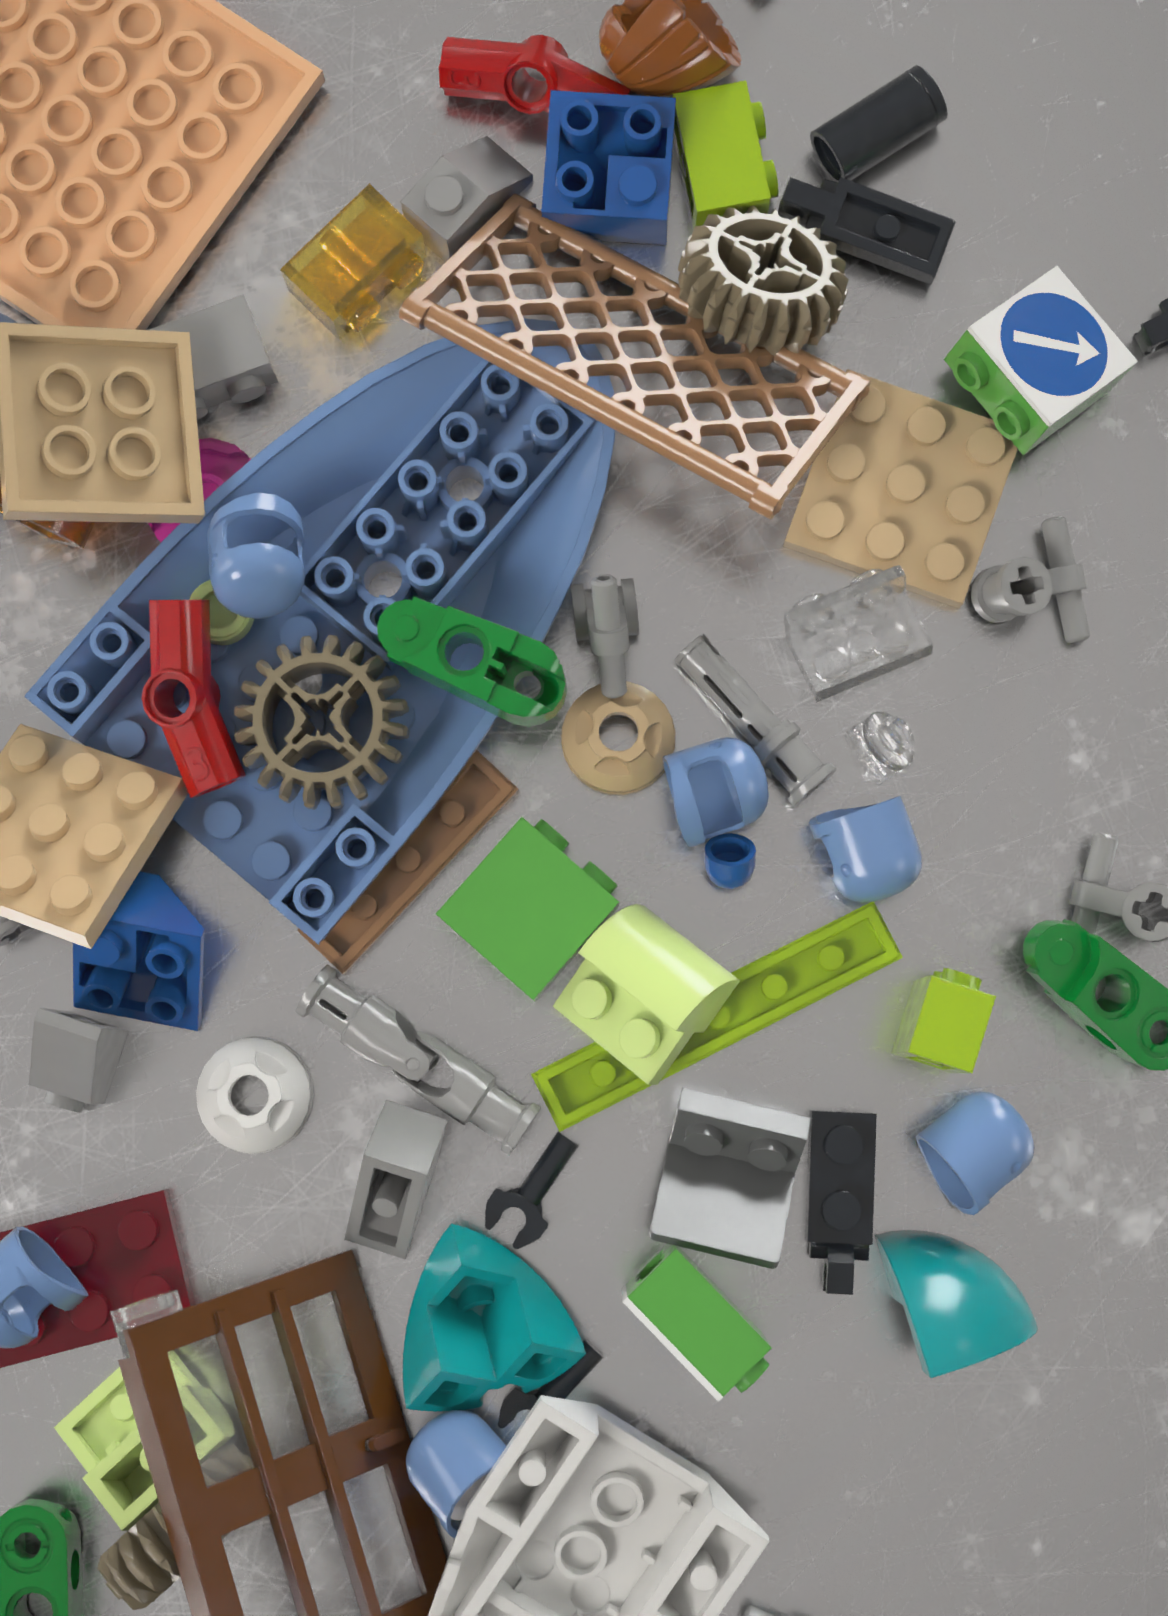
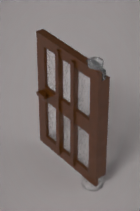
M352 1249L182 1308L176 1289L110 1311L124 1357L118 1360L192 1616H428L447 1560L431 1508L420 1496V1493L412 1485L408 1477L406 1456L411 1441Z

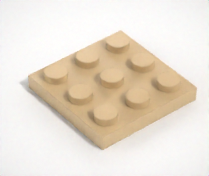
M0 322V480L3 520L200 523L205 516L190 332Z
M858 373L871 380L869 393L862 399L856 409L851 411L814 460L783 547L960 609L968 592L1018 448L1011 440L1005 438L998 431L992 419Z
M20 724L0 753V916L92 949L186 798L188 790L183 778Z

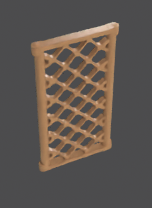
M516 193L420 288H416L403 302L399 311V318L420 330L427 328L745 500L749 503L748 508L770 520L775 514L780 512L786 497L851 411H854L862 399L868 395L871 380L852 370L845 372L803 349L797 354L783 346L773 356L765 347L756 346L749 353L746 344L733 341L741 345L740 353L715 354L711 352L705 339L712 338L717 334L724 336V334L719 331L704 332L703 319L688 316V303L679 298L680 287L678 283L578 230L542 217L541 211L536 209L537 205ZM514 226L527 232L524 239H502ZM560 249L580 260L579 267H551L546 263L543 253H551ZM500 255H528L532 258L536 268H507L503 264ZM484 256L491 261L494 269L470 271ZM612 277L633 288V292L629 296H606L600 292L596 282L605 281ZM554 283H581L586 287L589 297L564 298L557 293ZM537 284L544 289L547 299H519L515 296L511 285ZM468 287H498L503 294L504 301H477L472 298ZM452 288L459 293L460 303H452L445 308L437 304ZM665 305L686 316V323L680 325H660L654 321L650 310L659 309ZM633 311L639 315L643 326H616L612 323L608 312ZM566 314H594L598 318L601 328L576 329L569 324ZM550 315L555 319L559 330H530L526 326L523 316ZM480 317H507L513 322L516 332L505 333L497 337L477 326V321ZM688 340L694 345L698 355H670L663 341ZM646 342L651 345L656 358H630L625 355L620 343ZM604 344L610 349L614 360H586L581 356L578 345ZM561 346L567 350L571 362L560 363L553 367L532 356L533 347ZM773 362L796 374L794 383H769L764 379L759 367H766ZM742 369L748 373L753 385L729 386L722 381L718 370ZM700 371L707 376L711 387L686 388L680 384L676 372ZM633 374H660L665 378L669 390H642L637 386ZM614 375L622 380L626 392L617 393L610 398L588 386L587 383L590 376ZM827 391L839 397L828 413L820 409L815 399L816 396H821ZM773 399H799L803 402L808 415H783L778 411ZM731 401H757L762 405L767 417L742 418L736 414ZM714 403L721 409L725 420L700 421L693 416L689 404ZM645 406H673L677 409L682 422L674 423L666 428L643 415ZM810 430L813 433L803 446L798 448L793 445L787 431ZM770 433L777 439L781 450L756 451L750 447L745 434ZM702 436H729L733 439L739 453L730 454L723 459L700 446ZM784 466L786 468L772 485L757 477L759 467Z

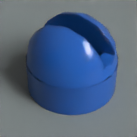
M728 833L717 835L706 843L704 865L710 881L718 887L732 890L743 886L751 879L756 864V847L750 839L739 834Z

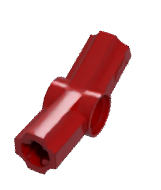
M530 36L522 43L447 37L442 45L439 83L440 88L444 90L445 96L507 101L510 106L519 112L536 114L542 111L549 113L551 90L629 95L630 89L569 59L562 44L549 36ZM525 68L536 69L544 76L546 81L534 79L527 73Z
M149 600L151 677H149L143 687L141 698L143 708L150 720L162 727L190 798H194L223 788L246 776L219 711L221 698L219 685L211 675L210 600ZM179 682L185 684L190 695L189 706L185 713L178 710L173 698L174 689Z

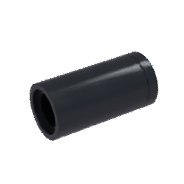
M915 65L811 131V144L819 163L833 181L838 182L840 177L853 180L945 121L948 115L947 106L938 85L924 68Z

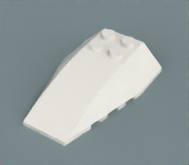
M541 1395L467 1504L428 1616H719L770 1542L769 1536L708 1472L598 1404Z

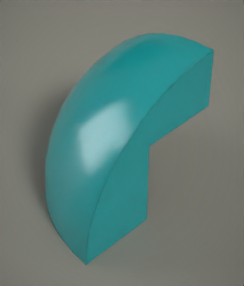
M453 1223L443 1233L427 1260L409 1312L403 1350V1390L406 1409L440 1412L478 1408L483 1405V1395L488 1390L500 1389L508 1384L518 1385L524 1393H528L566 1372L586 1354L581 1337L569 1313L548 1284L529 1265L491 1238Z
M902 1230L875 1235L892 1296L904 1306L922 1370L928 1377L934 1378L992 1358L1020 1345L1038 1331L1032 1310L1014 1281L992 1259L975 1248L952 1237L928 1231Z

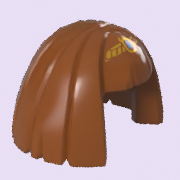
M625 0L622 5L615 4L606 12L599 29V46L609 70L622 85L640 96L673 98L675 93L705 88L733 73L740 67V62L742 61L735 40L729 30L722 26V19L709 2H703V0Z

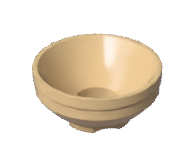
M626 681L627 692L619 698L612 699L604 696L601 691V684L585 691L574 701L568 710L562 726L561 745L564 758L571 772L584 785L594 791L607 795L624 796L638 793L654 784L665 772L663 756L674 753L676 732L673 719L666 705L650 690ZM624 715L635 722L638 729V737L631 748L623 751H614L602 743L599 730L603 721L608 717Z

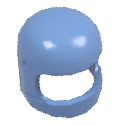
M253 493L238 497L219 508L214 514L207 532L209 573L216 598L227 610L246 618H268L284 612L297 601L304 585L305 571L302 548L305 539L301 516L290 502L275 494ZM261 514L274 516L286 522L295 531L293 543L287 549L265 543L245 544L230 549L227 543V528L239 516Z
M725 737L663 756L664 770L674 802L677 822L682 836L689 847L703 844L706 839L748 826L760 818L765 811L769 799L767 777L759 757L746 742L737 738Z
M901 796L873 805L825 812L811 818L809 821L814 840L821 839L828 851L834 872V877L831 879L836 889L849 900L861 903L883 900L901 893L918 878L922 869V855Z
M982 1091L969 1094L958 1101L916 1136L920 1151L942 1193L953 1206L969 1215H975L990 1203L989 1199L1010 1181L1019 1176L1029 1166L1035 1149L1032 1133L1021 1114L1002 1097Z
M23 1226L14 1228L0 1241V1348H16L28 1344L38 1336V1319L47 1306L53 1304L64 1311H70L89 1296L73 1272L65 1265L52 1247L36 1233Z
M451 1410L430 1420L414 1437L406 1456V1468L410 1482L439 1518L442 1527L453 1538H456L462 1521L451 1519L455 1505L478 1479L490 1472L506 1448L505 1443L492 1428L471 1411Z

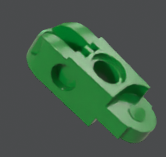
M413 597L412 600L394 602L386 607L379 617L377 625L378 639L385 648L390 661L406 668L410 674L512 724L525 727L544 724L555 717L564 705L567 684L563 666L559 664L560 661L555 652L541 641L448 606L446 609L417 597ZM463 644H477L484 649L482 660L471 670H458L450 664L453 652ZM534 676L539 680L541 689L535 698L531 699L516 691L517 683L523 677Z
M1063 919L1062 922L1058 920H1045L1037 923L1028 932L1024 940L1023 956L1028 966L1026 971L1045 988L1043 992L1110 1053L1148 1070H1167L1168 1034L1162 1042L1152 1043L1150 1029L1156 1021L1168 1028V989L1103 938L1089 933L1076 922ZM1105 977V990L1096 1001V988Z
M30 1499L17 1503L0 1516V1616H32L26 1604L29 1593H38L46 1597L52 1606V1616H84L81 1532L76 1516L68 1508H65V1505L48 1500ZM25 1532L36 1535L41 1542V1548L37 1554L26 1552Z

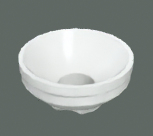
M259 1036L241 1038L219 1049L205 1064L198 1079L196 1090L197 1109L201 1121L208 1132L222 1145L242 1153H267L285 1146L296 1138L305 1127L313 1107V1080L307 1065L300 1055L288 1045L275 1039ZM247 1075L261 1079L267 1086L269 1095L266 1106L262 1111L251 1116L240 1113L231 1101V1091L234 1084L240 1078Z

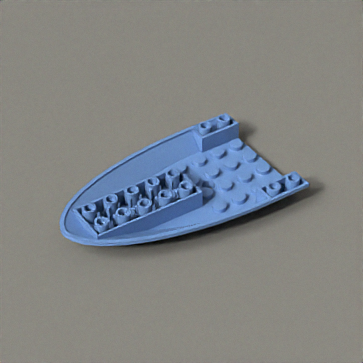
M523 318L530 330H559L556 321ZM511 320L478 325L497 337L505 333L516 332ZM446 338L425 344L367 374L316 408L260 451L204 501L205 516L200 523H180L113 593L24 697L70 736L85 746L182 778L162 727L150 720L144 711L141 699L143 687L149 677H151L149 600H189L199 585L211 580L207 532L211 520L219 508L238 497L253 493L275 494L290 502L301 516L305 539L302 548L305 578L297 601L287 610L273 617L254 619L250 631L238 642L230 645L210 643L211 675L219 685L221 695L219 711L246 776L230 785L198 797L190 798L188 793L174 815L173 820L268 899V903L320 945L436 806L498 718V716L410 674L406 668L390 661L385 648L378 639L377 625L380 615L386 607L396 601L412 600L413 597H417L446 609L448 606H451L543 642L560 611L584 559L605 496L615 442V430ZM595 344L578 345L581 356L589 361L604 360ZM561 346L533 347L532 356L553 367L560 363L571 362L567 350ZM609 375L589 377L588 386L610 398L614 395ZM462 479H474L483 486L482 493L473 501L468 498L456 501L449 493L452 486ZM261 514L239 516L227 528V543L230 549L253 543L273 544L287 549L293 543L295 531L286 522L274 516ZM392 572L402 578L399 590L391 597L379 595L377 598L369 593L371 581L380 573ZM335 635L340 640V657L344 655L349 645L357 641L365 648L361 665L376 655H379L386 663L382 674L377 680L392 675L398 678L401 687L386 700H406L409 712L403 716L391 718L390 722L407 726L410 733L408 739H388L387 745L400 751L403 758L399 764L391 763L384 758L379 760L377 766L389 778L384 785H380L370 774H367L360 780L367 789L368 797L366 799L358 800L351 792L350 787L346 786L342 788L344 806L334 809L327 799L326 790H322L320 803L317 809L312 810L304 806L303 787L291 803L284 802L279 798V789L283 779L275 786L265 789L257 780L266 765L254 769H249L244 765L242 758L247 752L255 748L257 744L246 746L240 745L235 741V732L242 728L253 726V722H246L237 718L234 715V709L238 705H254L256 699L241 690V686L244 681H252L262 686L266 680L255 666L257 661L265 660L274 670L283 664L276 652L278 645L285 644L294 657L302 655L300 649L301 637L310 636L317 647V653H322L327 636ZM463 644L453 652L450 664L458 670H471L482 660L484 649L477 644ZM321 674L322 686L316 695L326 693L336 683L343 686L350 678L337 674ZM179 682L174 689L173 698L178 710L185 713L189 706L190 695L185 684ZM367 691L356 701L359 707L354 711L349 721L350 734L362 747L367 743L373 724V709ZM282 698L273 718V738L278 752L288 744L284 738L293 728L295 720L293 709ZM301 703L300 706L311 716L309 720L315 726L310 736H316L318 729L323 735L330 733L338 742H344V739L334 729L335 725L329 718L334 709H328L327 715H325L321 710L315 712L306 703ZM325 749L312 755L309 760L302 758L293 768L306 772L320 773L338 769L350 761L335 750Z

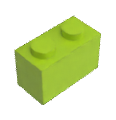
M746 80L673 94V98H676L674 137L693 230L695 226H702L709 214L723 216L729 207L735 208L744 214L753 205L760 213L768 214L771 198H776L779 194L778 179L773 160L763 161L759 140L766 139L764 111L760 101L751 103Z
M943 968L942 972L934 971L931 976L914 980L891 1054L949 1073H973L996 996L979 991L981 979L948 968Z

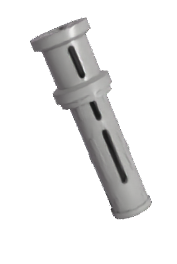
M705 634L698 636L677 655L674 660L675 663L685 670L714 705L750 743L762 765H765L790 793L788 801L793 807H796L808 798L836 772L837 769L831 762L823 764L798 736L801 729L795 722L791 723L788 719L783 722L780 721L749 686L746 680L737 673L712 645Z

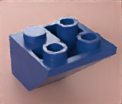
M551 90L541 209L542 217L603 241L667 245L676 98Z
M141 871L138 873L92 949L73 943V1006L75 1008L198 1031L202 1020L205 929L159 875Z

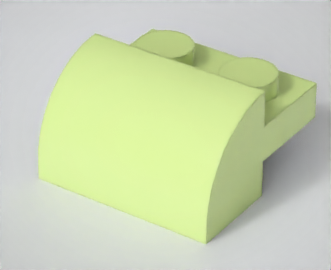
M633 904L611 916L586 941L578 952L585 960L562 991L553 1007L646 1084L658 1085L694 1032L704 1033L740 980L647 907Z
M169 1351L167 1352L199 1463H201L231 1437L232 1427L224 1410L210 1390L200 1388L175 1355ZM119 1367L63 1418L54 1429L88 1472L82 1479L122 1531H127L159 1501Z

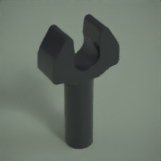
M557 1132L520 1187L510 1190L498 1187L493 1191L486 1204L485 1228L491 1230L501 1219L506 1209L517 1207L524 1212L526 1224L515 1238L513 1248L519 1249L538 1240L549 1225L548 1220L543 1216L541 1201L579 1145L562 1133Z
M584 1339L582 1343L586 1354L560 1376L544 1384L539 1389L524 1393L520 1386L514 1385L503 1399L498 1427L501 1429L505 1428L521 1410H531L541 1395L566 1399L604 1358L603 1355L589 1341Z

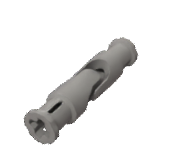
M330 965L323 967L303 994L295 1012L302 1017L311 1014L341 1035L340 1042L367 1061L392 1068L393 1074L401 1083L462 1125L471 1122L501 1142V1151L510 1156L541 1107L534 1102L525 1105L495 1085L496 1077L433 1035L421 1031L415 1032L413 1026L400 1012L374 995L366 998L335 977L336 969ZM438 1054L447 1061L453 1071V1082L449 1088L432 1087L421 1081L428 1070H431L436 1065Z

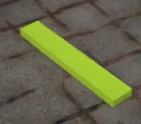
M870 902L731 972L740 982L704 1033L694 1032L661 1080L903 958L876 904ZM593 1042L531 1074L559 1132L651 1086L646 1084L597 1042Z

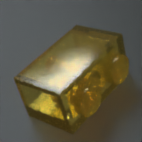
M369 183L298 251L280 271L288 291L334 336L341 340L351 329L354 332H359L369 325L380 310L381 305L379 302L395 287L404 289L410 285L421 273L425 264L423 260L427 257L422 233Z

